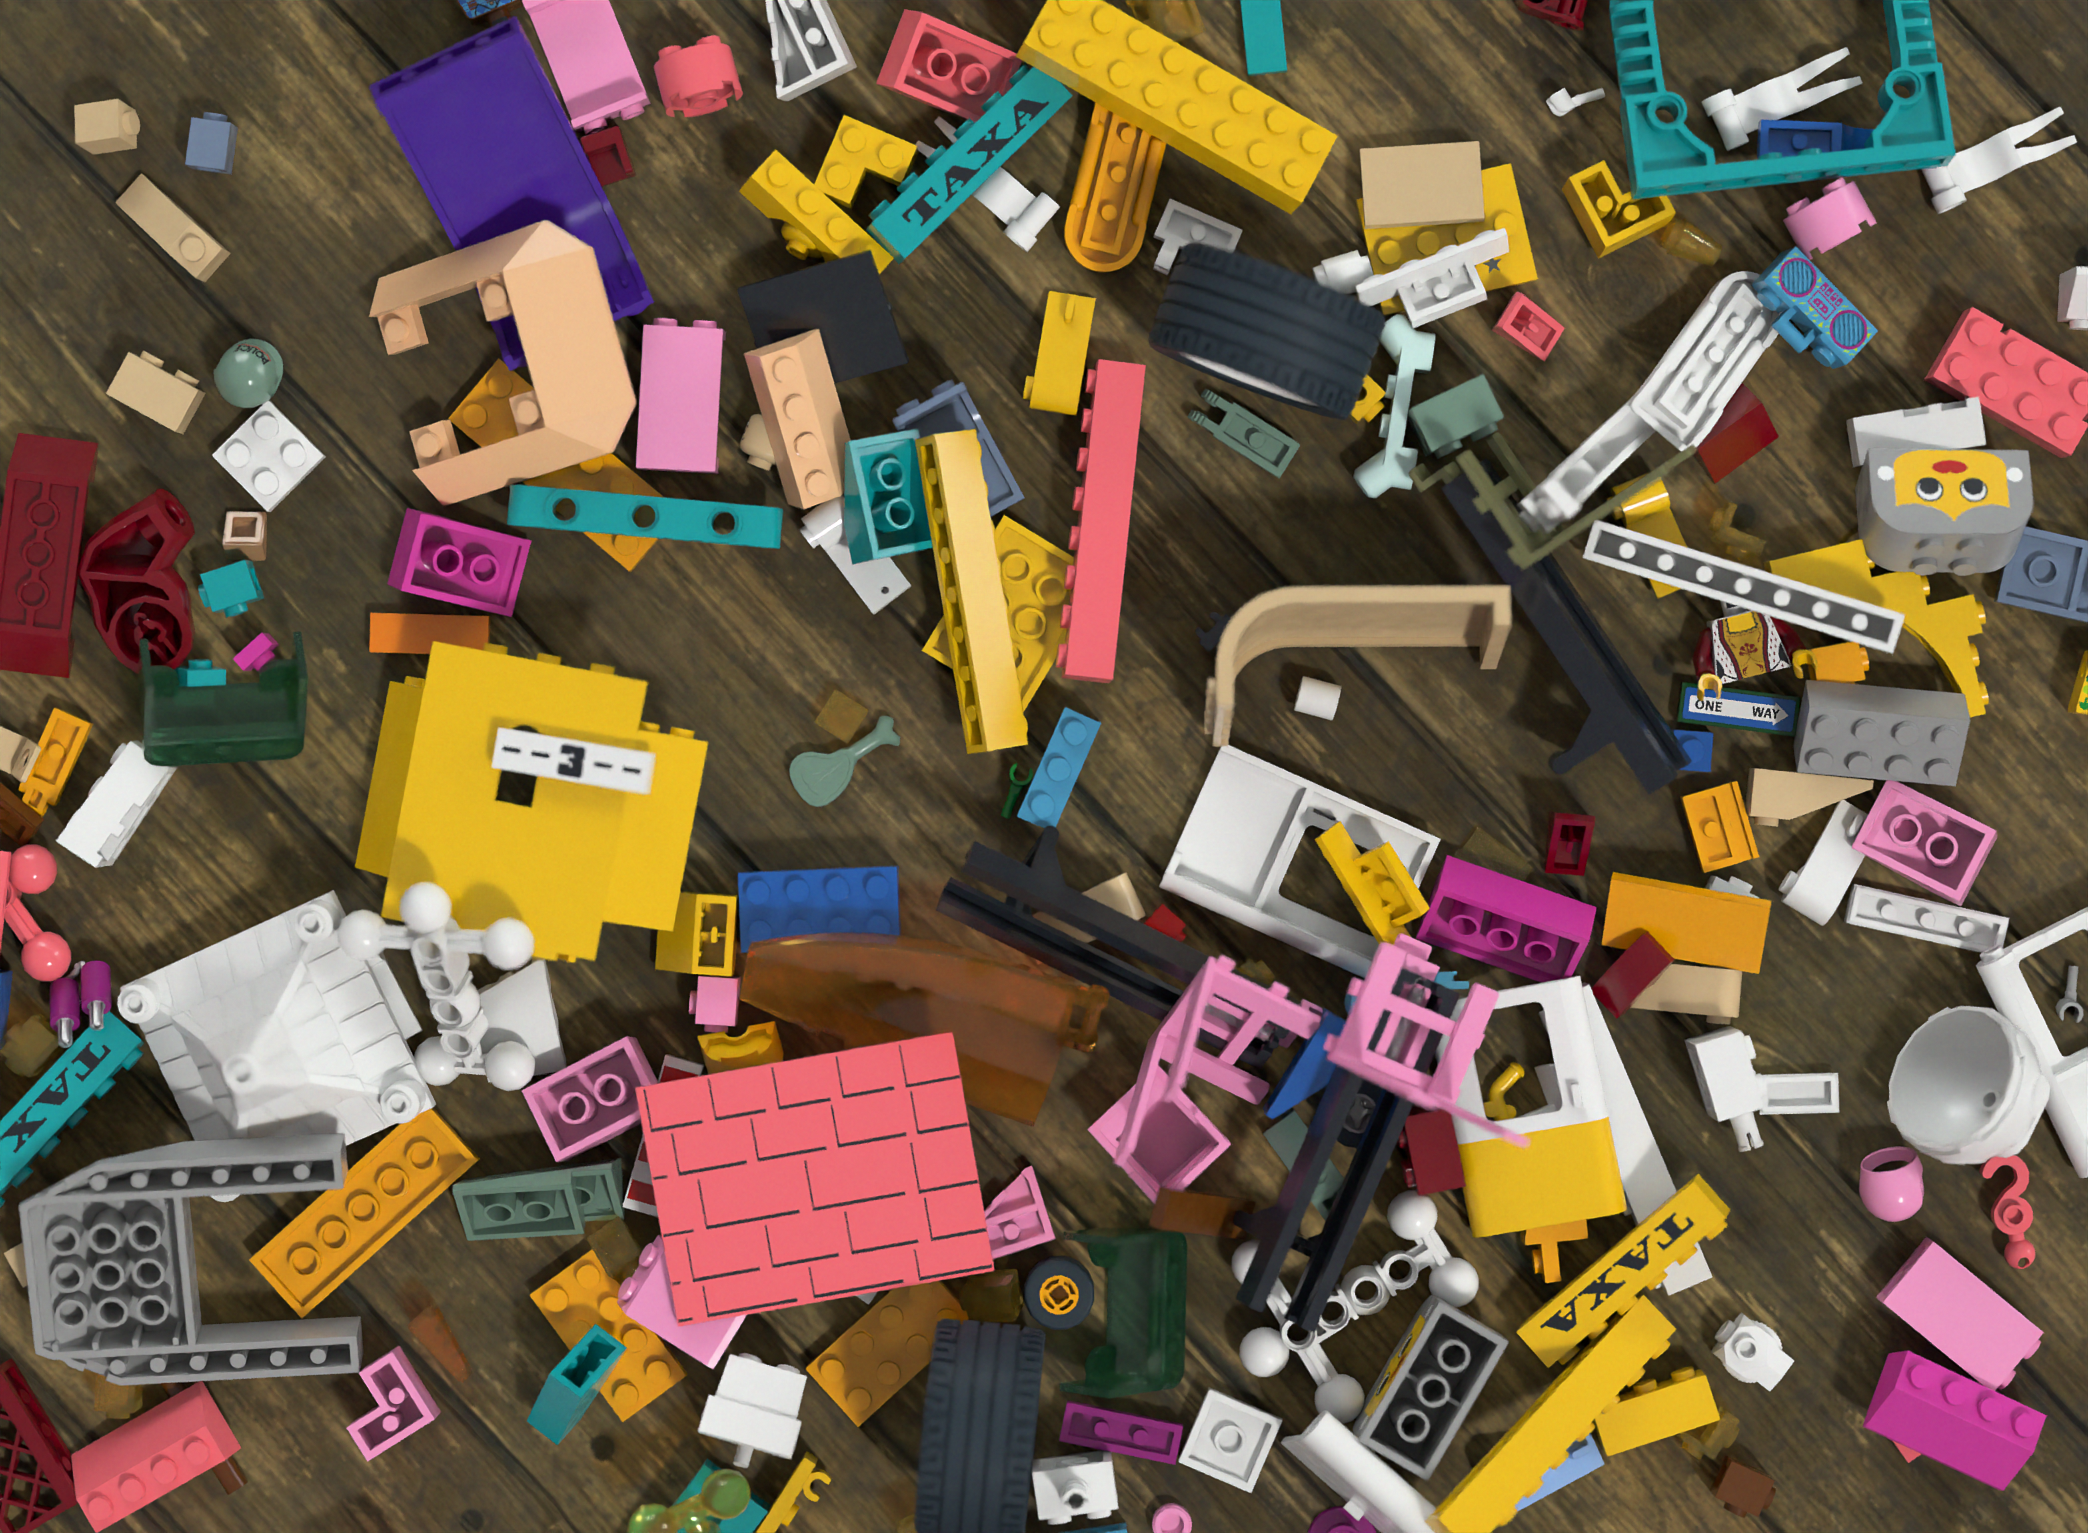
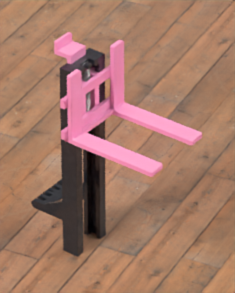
M1045 827L1022 863L974 840L965 855L966 862L961 872L1007 894L1004 903L950 877L942 889L936 911L1162 1021L1148 1040L1114 1164L1122 1167L1135 1148L1160 1058L1172 1064L1162 1099L1168 1102L1172 1101L1183 1086L1188 1071L1253 1104H1259L1268 1093L1269 1083L1233 1066L1236 1060L1240 1059L1261 1069L1272 1055L1273 1049L1277 1048L1278 1045L1288 1048L1297 1035L1309 1039L1320 1026L1323 1009L1305 999L1299 1001L1287 995L1289 988L1275 981L1270 987L1234 969L1235 962L1222 955L1217 960L1066 886L1055 851L1059 837V831L1055 827ZM1030 906L1188 983L1189 986L1182 991L1034 918ZM1196 1038L1221 1050L1217 1058L1194 1047Z
M1400 933L1393 946L1385 942L1379 945L1364 982L1353 978L1347 993L1356 996L1357 999L1339 1038L1329 1034L1323 1049L1329 1051L1326 1059L1337 1065L1280 1197L1274 1206L1251 1215L1238 1210L1234 1216V1225L1260 1239V1243L1235 1298L1244 1305L1263 1312L1290 1249H1293L1308 1256L1309 1261L1284 1318L1298 1324L1303 1329L1315 1332L1414 1101L1434 1109L1437 1106L1502 1138L1527 1148L1529 1139L1454 1105L1461 1092L1459 1087L1475 1050L1480 1048L1485 1036L1483 1032L1497 1002L1499 993L1481 984L1474 983L1457 1022L1450 1020L1461 993L1434 982L1440 967L1427 962L1432 950L1430 945ZM1443 1034L1450 1037L1434 1076L1430 1077L1426 1075ZM1366 1077L1383 1085V1090L1321 1233L1308 1238L1297 1233L1363 1078Z

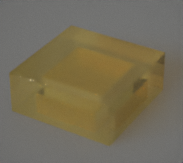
M835 689L814 723L849 744L870 710Z

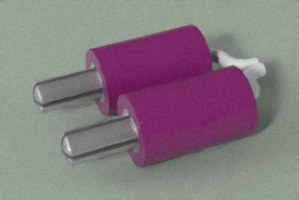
M80 961L75 964L73 972L66 976V978L56 979L50 984V1027L58 1032L59 1046L63 1048L71 1046L72 1031H75L80 1025V988L77 981L73 980L78 975L80 969L82 1010L90 1015V1028L92 1030L99 1031L103 1029L104 1014L108 1013L112 1007L111 969L107 963L102 961H90L87 963Z

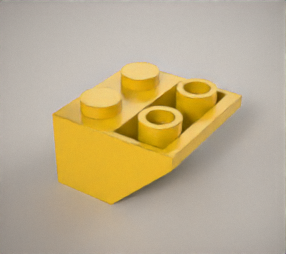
M680 891L673 931L658 929L655 969L702 975H734L739 895Z

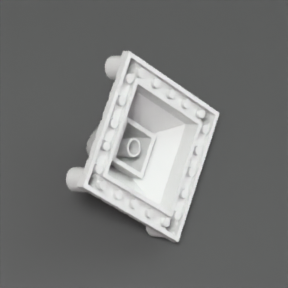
M334 890L120 987L121 993L117 1003L119 1012L129 1022L138 1023L195 1141L345 1133L347 1146L396 1123H407L418 1114L436 1105L426 1081L419 1073L415 1058L368 960L360 961L347 956L339 945L338 929L342 920L347 916ZM240 1194L210 1197L217 1201L228 1202L234 1200Z

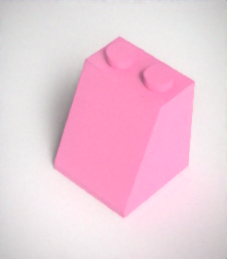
M658 1235L653 1244L649 1243L643 1249L639 1258L640 1265L632 1278L628 1277L622 1283L618 1292L619 1299L617 1303L627 1316L706 1366L714 1369L746 1315L678 1327L662 1236Z

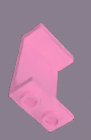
M522 0L526 11L531 17L572 119L570 120L572 126L577 133L584 131L586 135L594 134L608 127L606 121L621 116L622 120H628L644 113L643 106L651 103L609 0Z
M654 318L653 325H643L636 455L637 469L718 474L717 441L722 348L726 332L723 329H717V322L694 320L693 327H679L675 319Z
M1927 1237L1876 1297L1981 1385L1993 1391H1996L1997 1388L2000 1390L2004 1389L2012 1381L2016 1374L2013 1369L2022 1358L2028 1359L2037 1351L2041 1344L2039 1338L2044 1333Z

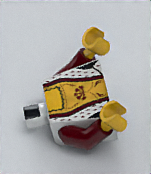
M1721 600L1724 617L1707 622V628L1700 632L1692 655L1698 681L1697 698L1700 701L1704 700V689L1714 690L1718 700L1721 696L1722 684L1790 667V660L1793 662L1794 673L1797 678H1803V672L1800 667L1802 664H1810L1815 672L1818 671L1816 655L1806 649L1796 631L1783 619L1753 610L1747 611V608Z

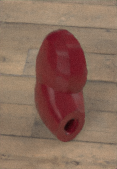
M157 489L113 517L88 539L77 568L83 588L90 599L94 626L105 645L123 665L138 674L148 676L170 673L181 665L193 648L195 634L191 611L192 600L186 582L173 568L178 555L195 534L194 524L179 500L164 489Z

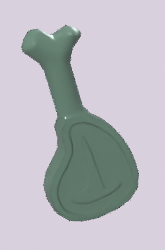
M889 716L879 717L876 728L849 747L841 748L830 754L808 751L797 755L791 762L789 773L792 784L801 798L811 806L822 807L828 805L846 789L852 779L855 765L860 758L883 744L899 746L900 736L893 731V718Z

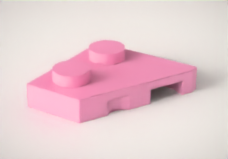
M1032 1166L1026 1167L984 1210L993 1260L1056 1239Z

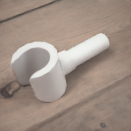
M1563 88L1551 95L1546 102L1554 115L1563 116L1575 107L1581 106V104L1604 98L1605 93L1600 88L1571 98L1566 89Z

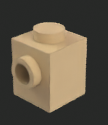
M119 99L74 105L75 144L93 155L137 148V134L140 131V121L135 109Z

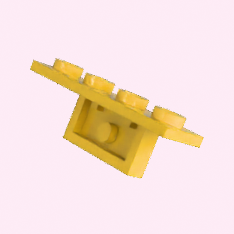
M1341 821L1335 823L1318 836L1315 841L1320 847L1323 856L1328 860L1342 883L1344 890L1350 896L1364 923L1370 929L1378 944L1380 945L1382 942L1393 946L1400 933L1411 937L1404 924L1422 916L1430 908L1390 842L1387 841L1360 854Z

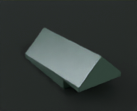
M621 1158L468 1178L454 1184L452 1190L467 1241L584 1234L585 1221L624 1219L625 1209L622 1207L624 1194Z

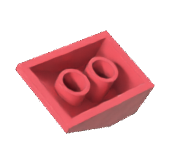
M904 9L876 84L962 119L968 120L970 118L976 123L985 114L981 106L998 91L1004 96L1012 88L1013 85L1008 80L1019 70L1022 60L1016 57L1017 53L930 15Z

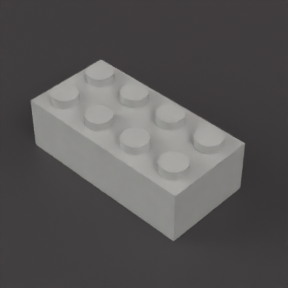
M1806 680L1796 736L1793 743L1797 772L1956 786L1970 724L1965 694Z

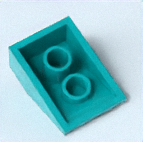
M918 429L845 442L844 528L852 565L933 548L915 439L920 438Z

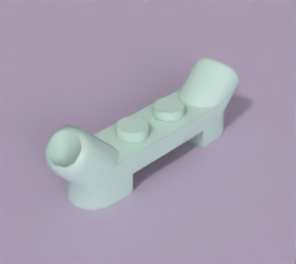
M1396 314L1385 322V327L1379 340L1397 364L1395 375L1388 374L1385 389V398L1391 399L1389 414L1382 413L1379 427V437L1385 438L1384 449L1354 471L1355 481L1362 491L1371 498H1377L1390 487L1411 490L1413 481L1409 476V471L1416 467L1418 450L1404 448L1403 440L1414 372L1428 374L1431 371L1435 333L1416 331L1412 328L1406 316L1402 314Z

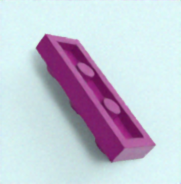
M1067 1400L1059 1441L1175 1465L1183 1424Z

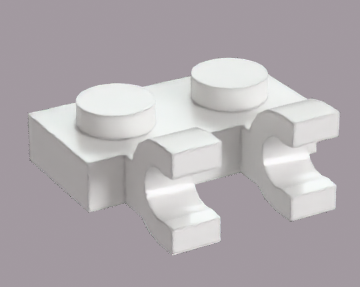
M1170 199L1154 234V238L1164 243L1153 269L1168 275L1178 249H1182L1189 242L1202 243L1234 252L1243 230Z

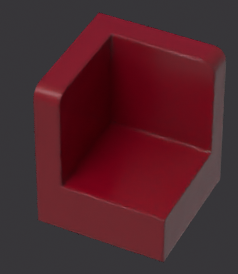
M619 126L580 138L584 151L589 157L591 166L602 187L637 176Z

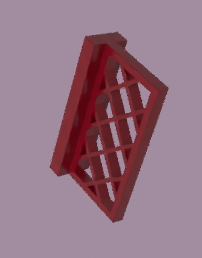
M11 1358L0 1365V1418L12 1421L17 1429L15 1442L0 1438L1 1447L13 1450L10 1467L0 1466V1474L8 1476L5 1492L0 1494V1502H2V1506L0 1505V1529L2 1533H29L63 1511L78 1504L75 1494L71 1461L72 1454ZM20 1452L34 1456L38 1463L36 1475L17 1470ZM15 1478L34 1483L30 1502L11 1497ZM41 1485L54 1489L62 1503L54 1508L38 1504ZM10 1505L28 1509L26 1524L18 1530L14 1528L8 1518ZM36 1512L43 1514L38 1518L34 1519Z

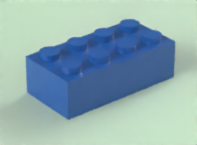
M899 865L738 873L741 953L901 946Z

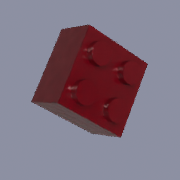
M1427 1105L1412 1107L1396 1142L1400 1148H1405L1407 1159L1400 1160L1404 1182L1407 1183L1408 1187H1413L1419 1196L1465 1187L1466 1184L1452 1114L1437 1106L1435 1109Z

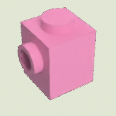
M702 974L698 976L697 991L691 990L689 999V1014H696L695 1024H705L704 1031L706 1032L725 1031V1033H728V1026H736L738 1024L741 977Z

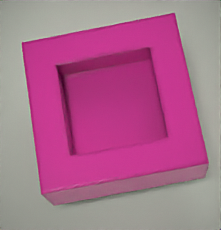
M262 632L236 655L233 660L243 671H251L253 668L260 671L275 658V654L272 651L279 644L269 633Z

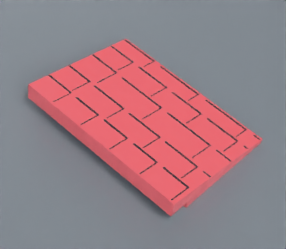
M953 1032L635 1088L678 1327L995 1271Z

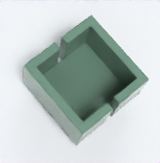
M1484 374L1408 410L1407 419L1424 455L1427 456L1435 453L1437 459L1462 447L1460 440L1467 436H1470L1472 441L1475 442L1498 430L1496 423L1504 418Z

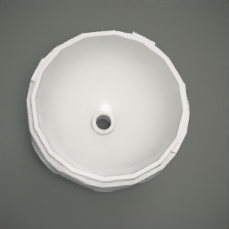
M1959 1006L1950 1009L1947 1007L1930 1016L1926 1023L1915 1030L1898 1054L1889 1081V1101H1887L1891 1122L1897 1126L1902 1137L1922 1153L1934 1157L1943 1163H1983L1995 1156L2008 1158L2016 1155L2025 1147L2049 1100L2050 1085L2046 1076L2041 1072L2035 1046L2023 1030L1992 1008Z

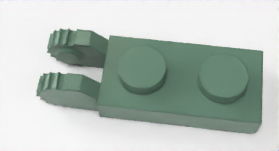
M1205 389L1201 394L1204 401L1212 407H1217L1227 413L1220 425L1212 422L1199 411L1191 410L1188 418L1211 432L1213 438L1279 479L1297 452L1300 444L1238 404H1230L1223 398Z

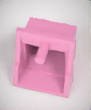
M1159 1065L1157 1066L1135 1148L1122 1165V1168L1154 1204L1160 1186L1184 1189L1231 1145L1224 1134L1181 1089L1171 1102L1162 1099L1168 1075ZM1136 1084L1088 1128V1131L1114 1159Z

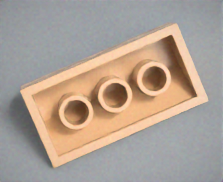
M814 329L744 353L788 505L806 509L843 495L845 490V442L851 440L819 329Z

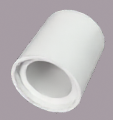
M1303 676L1294 711L1333 720L1340 697L1341 686Z

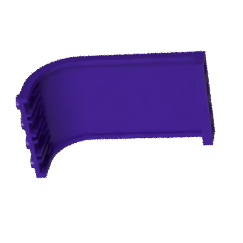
M516 16L369 85L379 112L386 118L456 251L548 220L593 247L613 321L625 316L637 315L644 311L648 305L654 303L646 279L623 228ZM476 287L475 289L480 297L478 287ZM514 314L496 321H490L503 359L509 370L511 371L517 367H527L528 363Z

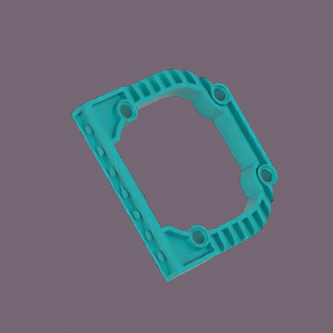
M1610 0V23L1622 102L1619 109L1632 200L1948 166L1956 153L1942 62L1938 63L1929 0H1883L1893 71L1889 73L1878 91L1877 100L1885 115L1881 123L1864 143L1865 149L1822 153V149L1813 148L1800 151L1798 156L1783 157L1782 153H1768L1759 156V160L1715 164L1713 149L1699 140L1683 124L1687 117L1685 101L1680 95L1666 92L1657 40L1653 0ZM1901 85L1905 87L1910 97H1898L1893 91V86ZM1658 110L1669 112L1674 122L1663 123L1659 121L1655 112Z

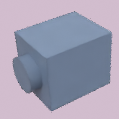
M205 112L203 119L191 117L185 165L194 170L232 175L238 127L227 122L228 116Z

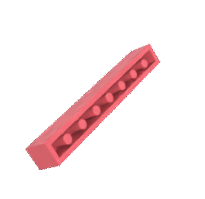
M1098 359L1094 365V370H1087L1085 393L1091 394L1090 409H1083L1081 419V432L1087 433L1086 448L1079 447L1077 457V471L1083 472L1082 486H1075L1072 510L1079 511L1077 526H1071L1068 542V549L1075 550L1073 566L1067 565L1064 580V589H1071L1069 605H1062L1060 628L1066 629L1065 644H1058L1056 667L1062 668L1061 678L1099 683H1110L1113 680L1146 365Z

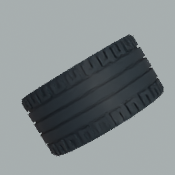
M1196 242L1186 244L1181 250L1177 261L1178 265L1174 267L1169 280L1170 284L1167 285L1162 299L1163 303L1160 304L1156 314V323L1153 324L1148 337L1149 346L1184 365L1273 400L1333 419L1345 420L1352 414L1357 401L1355 397L1359 396L1364 380L1362 378H1366L1371 365V360L1369 359H1373L1379 344L1377 340H1380L1384 330V316L1374 308L1346 294L1277 266L1211 245Z
M942 1319L937 1322L930 1364L918 1472L914 1524L917 1533H1025L1045 1344V1333L1041 1329L1024 1327L1023 1331H1020V1326L1004 1324L1003 1328H1000L999 1323L984 1322L983 1326H980V1321L964 1320L963 1325L960 1324V1320Z

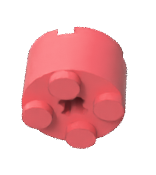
M719 36L704 37L697 41V45L681 49V46H669L658 52L660 60L655 63L654 71L665 112L668 116L675 117L673 110H683L684 117L712 113L727 107L726 99L735 94L736 101L742 97L743 92L729 45L721 43Z

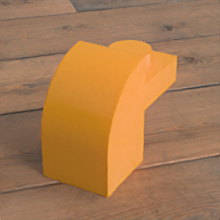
M1587 1220L1521 1231V1241L1525 1245L1538 1244V1249L1532 1250L1534 1274L1541 1273V1279L1545 1283L1561 1281L1557 1242L1588 1239Z

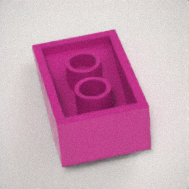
M407 508L387 584L404 592L512 617L531 540Z

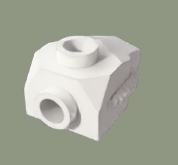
M1740 1313L1734 1322L1727 1320L1720 1327L1715 1335V1339L1718 1342L1711 1350L1714 1355L1721 1359L1723 1366L1732 1376L1739 1381L1749 1382L1750 1384L1758 1382L1768 1391L1775 1387L1794 1362L1791 1357L1782 1351L1783 1347L1781 1346L1782 1343L1779 1336L1770 1327H1767L1762 1322L1750 1320L1743 1313Z

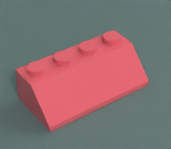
M203 1381L193 1384L71 1455L76 1500L95 1533L100 1532L225 1461L241 1449L240 1444Z

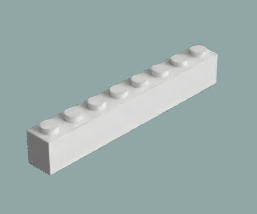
M1598 520L1593 524L1583 558L1889 653L1894 651L1905 617L1901 613Z
M1584 982L1582 987L1627 1210L1623 1214L1624 1216L1631 1214L1637 1226L1677 1191L1590 985ZM1543 1010L1539 1012V1015L1548 1033L1545 1013ZM1698 1242L1694 1245L1698 1251L1685 1263L1679 1265L1674 1261L1664 1270L1668 1276L1655 1289L1662 1287L1663 1291L1669 1296L1712 1278Z

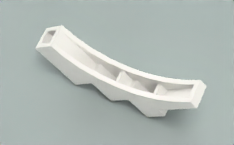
M1630 399L1586 438L1571 455L1548 474L1549 476L1517 504L1522 510L1518 515L1519 518L1533 533L1540 530L1543 534H1546L1559 522L1570 518L1581 508V504L1656 431L1631 410L1629 406Z

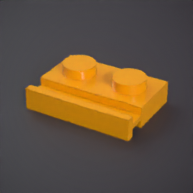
M1737 781L1680 797L1702 873L1759 857Z

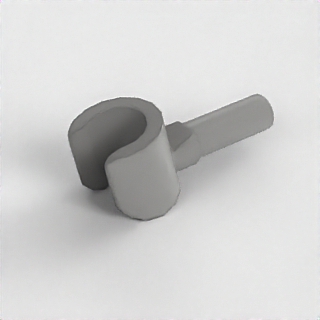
M2068 966L2065 997L2056 1005V1013L2062 1021L2064 1020V1011L2069 1006H2075L2074 1021L2076 1023H2079L2083 1017V1009L2076 1001L2078 966Z

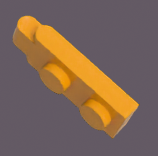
M59 708L53 709L38 743L41 751L26 782H21L19 786V791L25 793L22 801L41 817L46 813L49 804L57 806L93 726V723Z

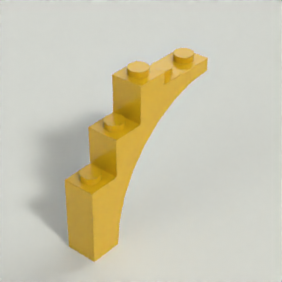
M1862 539L1763 563L1767 573L1904 614L1905 617L1901 627L1913 635L1934 657L1950 682L1954 693L1965 694L1969 717L1986 714L1984 705L1989 704V695L1985 683L1978 681L1975 669L1976 666L1980 665L1977 647L1975 643L1969 644L1968 636L1983 633L1981 624L1986 623L1982 602L1980 600L1975 601L1974 594L1927 604L1926 597L1930 596V586L1926 575H1918L1914 572H1892L1871 577L1870 570L1875 568V563L1867 557Z

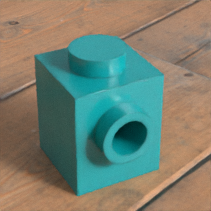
M243 560L200 574L203 584L198 585V590L206 608L211 606V610L214 613L224 612L226 618L249 611L247 604L264 599L252 561Z

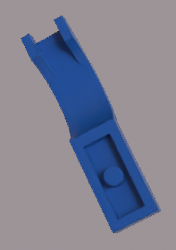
M1760 120L1758 122L1757 160H1759V156L1768 153H1782L1783 157L1798 156L1800 151L1813 148L1822 149V153L1865 149L1864 143L1875 129L1854 128L1843 123Z

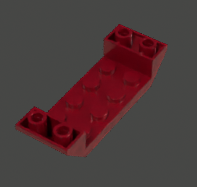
M18 433L7 470L0 526V670L70 678L75 639H70L78 581L77 568L81 556L89 483L94 482L99 443Z

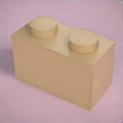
M144 350L140 357L128 352L106 394L167 428L184 434L206 394L196 388L199 380L181 370H177L175 376L161 369L164 361Z

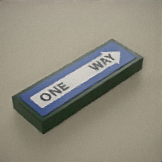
M1684 682L1680 684L1676 722L1796 736L1800 697L1722 687L1720 699H1716L1714 690L1704 689V700L1700 701L1697 698L1698 684Z

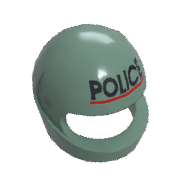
M247 339L236 343L223 354L216 369L213 370L217 391L225 401L241 408H252L266 403L274 396L282 379L283 362L279 352L271 344L259 339Z

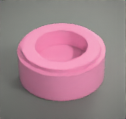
M1165 1504L1158 1508L1153 1516V1532L1190 1533L1192 1529L1190 1514L1179 1504Z

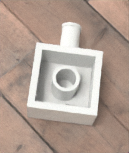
M1727 1026L1685 1039L1707 1115L1718 1122L1730 1119L1739 1152L1751 1150L1747 1133L1752 1147L1754 1146L1756 1149L1763 1146L1764 1144L1761 1140L1753 1112L1765 1108L1762 1097L1767 1096V1090L1762 1075L1760 1073L1756 1074L1752 1068L1750 1059L1756 1058L1749 1035L1744 1036L1740 1030Z
M1098 1450L1033 1460L1032 1475L1039 1520L1048 1519V1524H1062L1070 1522L1072 1520L1071 1515L1087 1513L1089 1519H1097L1110 1516L1111 1510L1118 1509L1117 1489L1110 1451Z

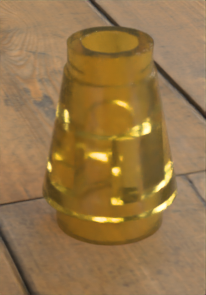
M1676 218L1671 219L1660 240V247L1667 249L1666 253L1668 255L1709 266L1715 264L1722 250L1721 244L1717 243L1685 218L1681 221Z

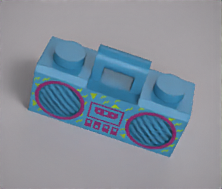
M1796 246L1781 252L1751 284L1758 292L1757 298L1766 308L1777 313L1782 312L1772 322L1771 326L1798 354L1810 345L1813 348V356L1826 367L1835 369L1848 364L1878 332ZM1790 319L1804 332V335L1796 329L1789 321Z

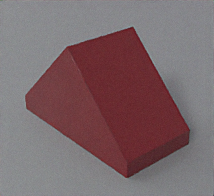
M1549 812L1545 873L1584 876L1595 825V816Z

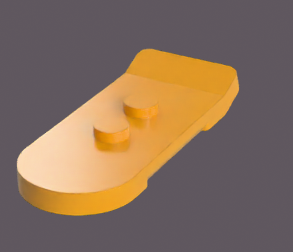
M1096 102L1065 221L1064 240L1070 255L1078 264L1088 270L1104 273L1116 271L1129 264L1136 257L1142 246L1167 143Z

